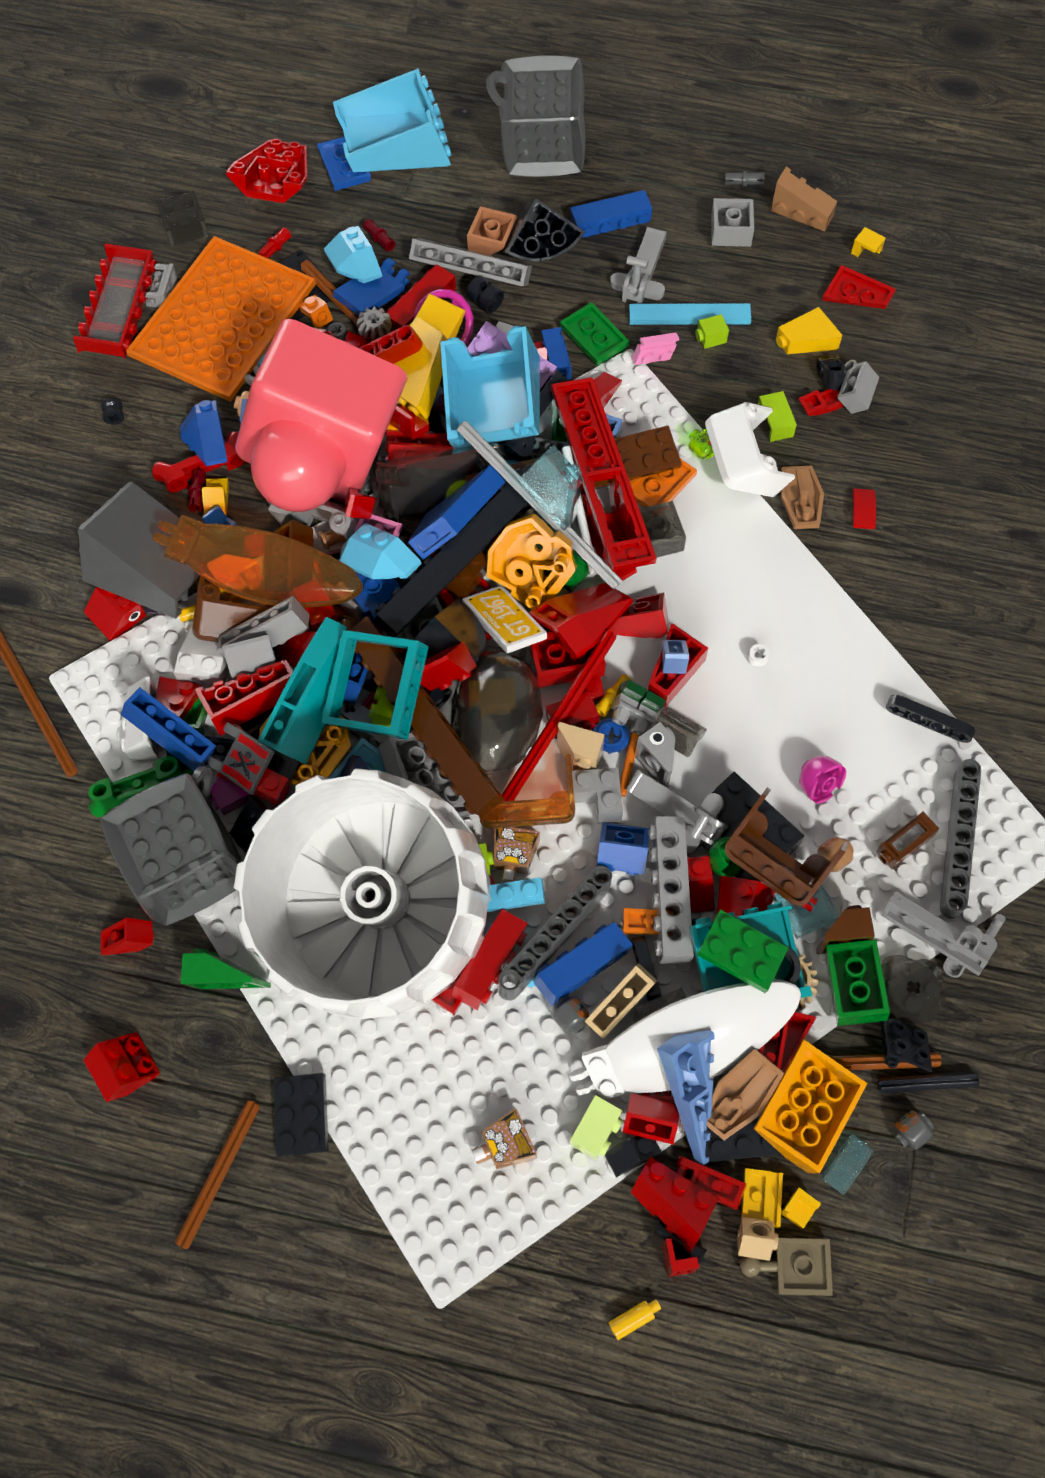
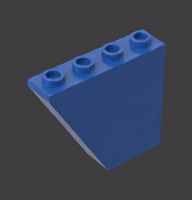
M490 464L427 512L408 543L422 559L426 558L458 534L506 480Z

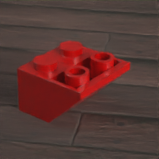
M137 1032L96 1043L83 1059L106 1102L125 1097L160 1075L159 1069Z

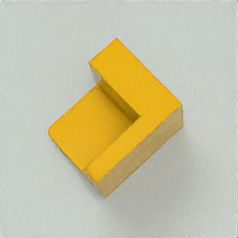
M865 227L855 239L851 254L858 257L865 248L873 253H880L885 237Z
M798 1188L782 1209L781 1214L803 1229L821 1203L801 1188Z

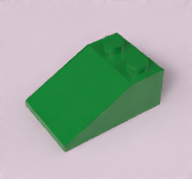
M192 949V953H184L182 955L181 984L199 989L271 988L270 982L227 959L217 957L218 953L207 952L206 949Z

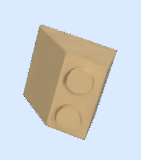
M559 722L557 746L572 771L598 769L603 754L605 734Z

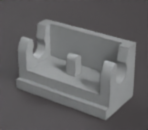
M170 263L169 265L155 264L154 269L163 270L164 272L155 271L151 290L145 295L148 298L145 302L146 306L159 308L174 289L177 274L174 265Z

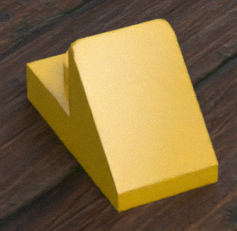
M228 478L206 479V487L202 488L204 515L215 506H219L225 516H227Z

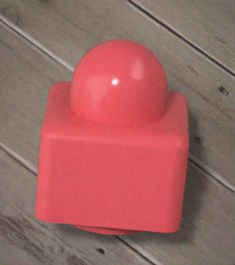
M293 319L283 320L252 382L235 445L237 455L242 460L251 464L252 478L261 495L272 505L291 512H305L323 505L330 498L345 504L349 487L358 489V493H361L407 382V375L399 366L363 351L346 341L334 338Z

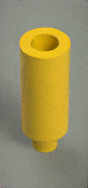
M656 1299L650 1303L644 1300L609 1321L608 1324L616 1339L620 1340L655 1319L654 1313L661 1310V1307Z

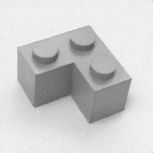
M605 768L571 771L572 803L596 802L598 823L621 822L623 807L619 769Z

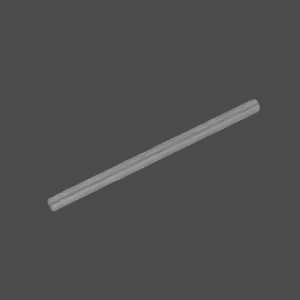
M467 421L462 422L457 431L555 531H560L572 541V548L611 588H617L621 584L622 579L615 572H612L607 563Z

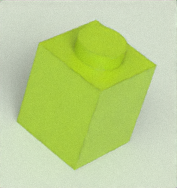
M722 314L699 320L698 329H696L695 334L697 341L701 342L704 349L727 343L729 328Z

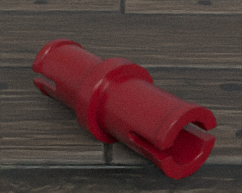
M372 219L365 220L363 229L372 236V240L375 243H379L387 252L392 251L396 243L387 235L386 230L379 227Z
M196 470L192 473V484L188 490L190 494L188 509L192 512H197V507L198 512L202 511V488L205 485L206 473L202 470H198V474Z

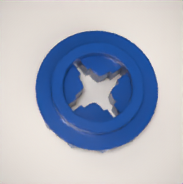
M605 719L594 728V732L605 734L603 751L608 752L609 755L614 752L620 753L622 749L627 747L630 733L626 725H618L612 719ZM611 729H613L614 737H618L613 739L612 744L605 737L609 735Z

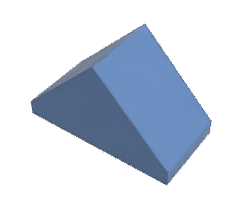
M662 640L663 673L686 674L689 652L685 640Z

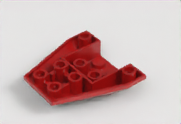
M270 139L233 162L226 171V175L246 197L285 203L307 181V146L300 145L298 142L289 143L283 142L280 139Z
M602 583L549 599L530 611L529 614L540 626H545L559 635L563 650L578 658L599 642L605 631L609 630L633 603V599L621 591L611 588L608 584Z

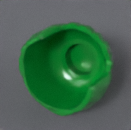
M731 837L717 839L709 849L708 856L711 869L718 876L734 877L742 869L730 860L725 853L726 843Z

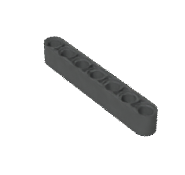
M973 759L964 760L954 774L940 900V911L942 915L949 919L959 917L968 905L981 779V766ZM963 770L969 771L972 776L966 775ZM961 791L968 793L970 797H965ZM959 813L965 814L968 819L962 818ZM956 834L962 835L965 841L959 840ZM954 856L960 857L963 863H958ZM952 879H957L961 886L955 885ZM949 901L955 902L959 909L951 907Z
M597 866L592 869L502 971L498 980V993L501 998L505 1000L516 999L537 975V970L548 963L607 895L612 881V873L609 868ZM597 879H602V880H604L605 882H604V883H599V882H597L596 880H597ZM581 896H588L591 899L584 900ZM571 912L574 913L576 916L569 917L566 915V913ZM551 930H559L561 933L553 934ZM543 947L546 951L539 952L535 948ZM526 964L529 965L531 968L528 970H523L519 966ZM511 982L515 984V986L512 988H507L503 984Z

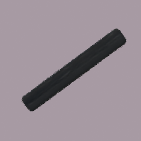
M976 1072L892 1077L878 1080L880 1093L968 1088L979 1085V1076Z

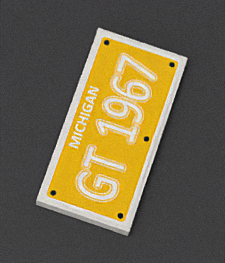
M502 585L463 598V602L472 610L482 627L507 654L547 639V632Z

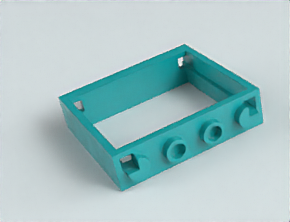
M343 630L338 642L337 658L333 664L331 683L327 690L326 705L322 711V723L342 729L408 740L428 646L416 640ZM357 641L408 649L390 727L339 718Z

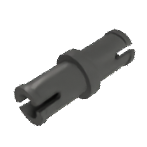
M726 172L725 186L742 185V187H746L747 185H764L765 172Z

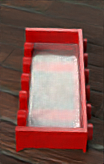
M105 243L104 248L107 260H100L102 275H95L97 290H90L89 293L92 305L91 307H84L86 323H79L78 328L81 336L74 335L73 340L78 353L88 351L120 356L126 359V350L132 344V337L137 332V321L142 317V305L146 302L147 297L145 295L148 287L152 285V274L156 271L154 267L157 264V260L154 259L151 250Z

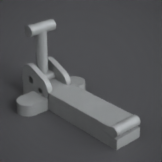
M647 227L637 256H628L626 264L633 265L632 269L628 274L617 272L611 276L610 286L614 290L623 292L622 302L626 303L627 299L638 301L637 304H642L644 297L653 300L663 298L664 285L652 281L651 278L664 246L667 231Z
M637 770L626 788V791L668 817H685L687 853L696 852L703 841L713 845L729 827V825L718 819L725 806V800L719 794L711 793L707 795L701 806L698 807L640 770Z
M894 892L881 914L882 917L946 955L947 959L943 964V969L946 974L955 978L960 977L965 968L978 976L981 974L997 948V942L994 937L1005 921V917L1002 914H997L985 934L975 926H967L962 932L904 897L899 892Z

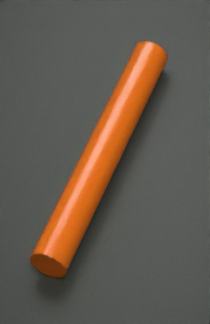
M633 732L630 735L620 779L621 796L623 797L627 795L626 788L630 782L638 737H640Z

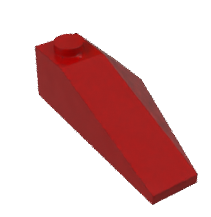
M665 593L635 598L636 603L631 604L609 629L616 635L638 638L652 637L653 639H659L668 635L669 622Z

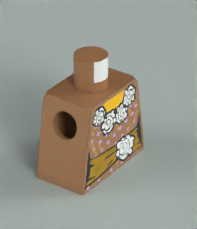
M495 824L494 868L503 870L502 882H514L517 873H528L540 842L539 831Z
M517 1108L484 1129L481 1133L485 1144L472 1149L477 1164L492 1158L496 1169L537 1159L536 1151Z

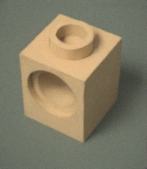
M742 1217L737 1235L738 1256L770 1261L772 1250H777L778 1234L774 1233L773 1222Z

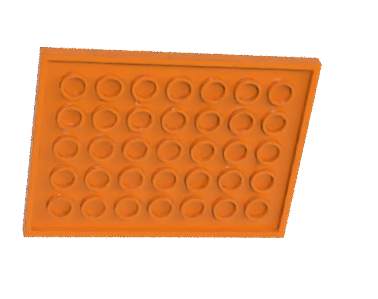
M214 236L128 347L126 353L133 359L231 402L246 382L244 377L247 374L251 375L253 368L258 365V362L269 349L280 323L285 319L293 317L299 308V304L306 299L316 285L315 278Z

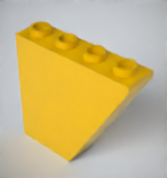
M417 317L409 326L421 338L423 342L422 348L417 353L394 364L403 369L407 375V382L398 403L404 407L408 406L407 409L416 416L420 415L426 420L429 417L443 375L440 342L447 341V338L442 332Z

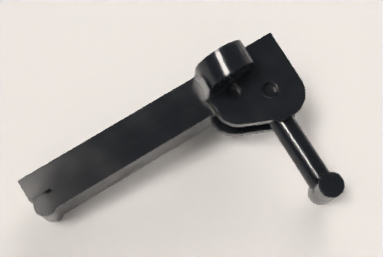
M558 370L551 374L540 388V417L554 399L551 392V384L567 382V378L562 376L563 374ZM535 436L504 440L498 447L509 458L519 462L525 458L527 460L538 458L532 453Z

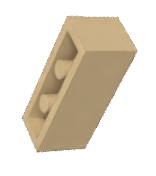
M638 963L585 1022L604 1039L657 980Z

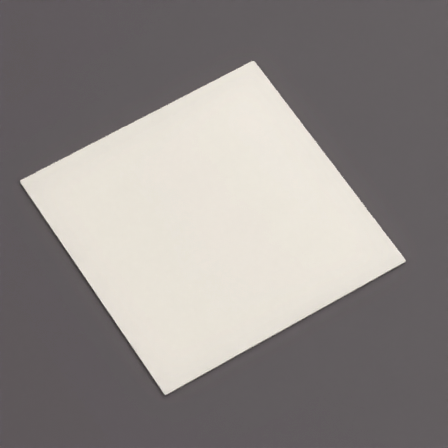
M627 349L574 380L591 377L596 379L603 372L621 379V385L604 407L607 415L623 419L620 437L669 425L679 457L697 469V475L658 516H655L638 504L657 560L655 564L635 567L637 573L623 580L615 588L631 597L633 603H636L635 598L664 592L669 628L671 623H673L708 647L706 661L667 707L659 709L655 718V724L647 729L648 731L661 722L664 727L670 728L674 733L673 769L668 788L700 807L705 797L711 794L735 771L760 795H762L767 787L771 789L765 800L805 835L801 845L790 855L801 864L810 855L817 854L820 845L832 837L847 839L854 849L852 862L839 872H830L815 892L813 897L818 899L816 905L808 902V904L814 907L811 912H808V910L801 906L793 905L776 892L772 904L782 902L783 907L792 906V909L787 911L790 917L798 957L805 954L804 963L808 961L813 963L809 970H817V974L813 978L817 979L819 983L814 987L817 993L815 996H811L813 1001L811 1004L805 1003L806 1008L804 1010H800L797 1007L798 1013L817 1017L804 1039L812 1045L837 1027L825 954H816V949L825 934L847 907L853 905H861L862 908L870 907L875 933L873 940H877L887 991L941 953L881 916L894 892L901 893L904 897L962 932L967 926L977 927L1045 878V819L974 738H972L970 743H962L894 715L886 709L889 697L895 694L956 718L762 496L733 490L725 485L712 445L708 443L710 438L707 437L704 430L646 364H634L632 361L634 351ZM552 402L540 417L539 435H535L537 438L552 440ZM477 464L481 470L485 469L481 464ZM417 468L386 485L379 491L381 497L376 498L373 493L369 495L375 497L372 515L403 524L398 538L409 549H414L408 541L422 520L419 518L418 513L423 499L416 496L418 488L422 486L424 488L428 487L431 490L430 476H427L429 468ZM609 486L595 489L604 513H612L609 501ZM573 497L560 498L550 504L557 514L581 537ZM539 513L536 515L539 518H541L546 524H548V522ZM323 521L312 527L314 562L320 561L319 553L341 549L344 543L339 542L325 550L318 532L330 530L329 523ZM261 556L255 560L259 565L265 584V556ZM313 564V578H314V580H318V582H319V579H318V576H317V573H316V571H315L314 564ZM487 574L484 576V580L491 588L501 585L488 578ZM589 574L573 592L601 583H608L599 574L593 576ZM478 585L474 591L483 592V588ZM264 586L258 592L251 593L242 598L238 603L266 607V601L271 595L264 594ZM503 586L511 594L512 590ZM562 587L554 598L571 592ZM197 593L179 602L178 608L182 609L195 605ZM514 598L528 613L533 610ZM160 613L49 677L50 682L112 782L155 767V760L166 757V749L158 745V759L130 761L126 753H123L121 745L122 739H125V731L122 724L124 717L121 716L124 705L123 701L124 697H127V688L144 677L150 676L156 689L159 676L176 679L174 669L178 653L193 624V619L181 623L179 616L174 619ZM383 630L385 636L391 637ZM616 635L615 642L604 657L606 663L605 675L601 677L604 694L608 688H611L622 674L627 675L633 682L648 691L649 681L662 651V640H666L667 635L659 639ZM491 638L486 641L484 649L477 655L479 660L475 663L477 667L470 672L472 676L461 682L458 679L451 681L453 684L448 688L452 690V695L439 710L458 734L460 712L465 710L466 714L470 715L468 681L514 678L516 710H523L535 703H538L539 707L542 708V717L527 722L526 726L522 728L518 726L504 734H501L500 730H498L496 721L507 716L488 714L485 717H481V762L478 763L502 795L548 722L546 706L561 701L573 682L538 688L529 646L507 654ZM755 644L765 645L770 652L768 662L762 667L753 666L748 660L750 648ZM274 651L277 662L283 661ZM756 652L755 657L759 658L760 656V659H762L763 654L760 652L757 654ZM229 669L226 682L232 681ZM372 670L367 672L364 682L367 679L370 680L374 675ZM364 682L356 700L361 705L370 694V692L364 689ZM423 686L428 694L432 692ZM600 700L593 702L595 705H597L600 702ZM610 709L605 717L599 715V722L605 719H612L614 710ZM207 715L204 724V736L236 739L227 733L220 736L211 718ZM628 718L625 725L631 735V727L634 721ZM611 729L608 736H605L609 739L610 744H612L614 738H618L614 737L613 729ZM349 731V738L352 748H354L361 739ZM555 737L510 807L499 803L483 817L474 814L462 818L474 833L477 842L481 844L486 843L487 851H492L493 862L495 824L540 832V842L528 873H517L515 881L541 877L543 879L546 903L505 909V911L528 923L525 932L528 933L526 940L521 947L517 945L514 949L516 956L592 869L597 866L602 823H598L596 802L572 803L570 782L572 770L558 748ZM628 745L620 753L614 752L609 755L608 752L603 751L598 769L618 768L619 779H621ZM316 748L319 757L326 748ZM817 756H829L846 768V778L840 789L836 787L831 792L834 795L831 799L817 804L806 797L799 785L801 767L806 761ZM635 758L630 781L632 780L637 770H640L649 775L650 777H652L649 774V772L642 766V764ZM973 759L981 766V779L968 905L959 917L949 919L942 915L940 911V900L954 774L964 760ZM209 767L212 770L213 786L219 778L217 777L219 771ZM963 770L966 775L972 776L969 771ZM293 783L290 784L291 789L284 801L295 793L296 785ZM627 791L625 797L621 796L623 807L622 821L613 823L649 828V825H653L656 816L666 815ZM961 791L962 795L970 797L968 793ZM259 798L269 810L272 811L277 807ZM244 806L223 816L220 809L216 811L228 833L231 831ZM924 811L940 828L936 835L895 868L891 869L888 865H884L876 853L879 845ZM959 813L962 818L968 819L965 814ZM920 825L914 826L892 843V845L900 852L924 834L925 831ZM956 834L959 840L965 841L962 835ZM232 838L241 860L244 862L247 854ZM653 839L648 841L645 873L630 875L624 871L615 870L611 872L612 881L609 892L548 961L549 965L556 962V958L565 950L570 952L575 949V945L585 937L589 939L594 936V932L604 924L609 926L615 922L622 930L623 922H621V916L624 908L657 910V908L652 906L653 893H656L655 885L651 884V871L654 870V862H650V848L653 847ZM662 841L665 846H672L669 841ZM702 845L696 852L687 853V858L708 856V851ZM954 856L958 863H963L960 857ZM490 865V876H493L495 883H505L501 881L503 870L496 869L494 865ZM712 869L715 910L692 913L691 919L710 917L712 922L717 915L720 876ZM597 879V880H596V881L599 882V883H604V882H605V881L602 880V879ZM952 879L955 885L961 886L957 879ZM238 890L194 914L221 958L227 959L270 982V970L261 958L246 949L239 932L238 925L242 921V912ZM376 893L373 894L372 901L375 899ZM581 896L584 900L591 899L588 896ZM949 901L951 907L959 909L955 902ZM501 910L487 912L486 924L482 933L483 937H485ZM571 912L566 913V915L569 917L576 916L574 913ZM551 930L553 934L561 933L559 930ZM627 933L626 937L630 941L631 938L645 937L661 990L663 1004L650 1007L645 994L604 1039L589 1025L578 1034L574 1031L564 1033L552 1017L553 1006L549 1004L535 986L532 988L526 987L514 1000H505L500 997L498 985L494 983L490 989L493 991V994L486 1005L482 1003L477 1011L462 1003L454 1016L430 1000L399 1015L367 1019L333 1015L287 995L272 982H270L271 988H245L240 990L293 1076L316 1073L326 1074L328 1132L437 1308L442 1309L644 1165L642 1164L616 1178L605 1156L599 1155L597 1160H594L569 1145L570 1139L594 1096L599 1097L596 1089L584 1095H578L575 1090L578 1085L590 1081V1075L582 1080L572 1082L569 1074L576 1069L585 1067L582 1059L583 1052L608 1045L618 1035L648 1015L672 1003L702 993L703 988L695 956L690 964H660L659 955H655V941L658 940V935ZM675 933L669 937L672 940L678 939ZM543 947L535 948L539 952L546 951ZM632 947L627 955L568 995L569 997H578L589 1011V1016L637 965ZM526 964L520 965L528 969L531 968L529 965ZM511 982L503 984L507 988H512L515 986V984ZM731 1069L712 1078V1094L719 1080L723 1078ZM665 1091L661 1092V1096H665ZM625 1092L624 1095L605 1100L622 1110L620 1118L624 1121L630 1094L633 1092ZM517 1108L536 1151L537 1159L501 1169L495 1168L492 1158L477 1164L472 1149L485 1144L481 1132ZM680 1117L674 1143L686 1135ZM624 1121L617 1134L612 1132L608 1138V1141L611 1142L608 1151L623 1140L635 1137V1135L622 1132ZM657 1141L661 1151L672 1145Z

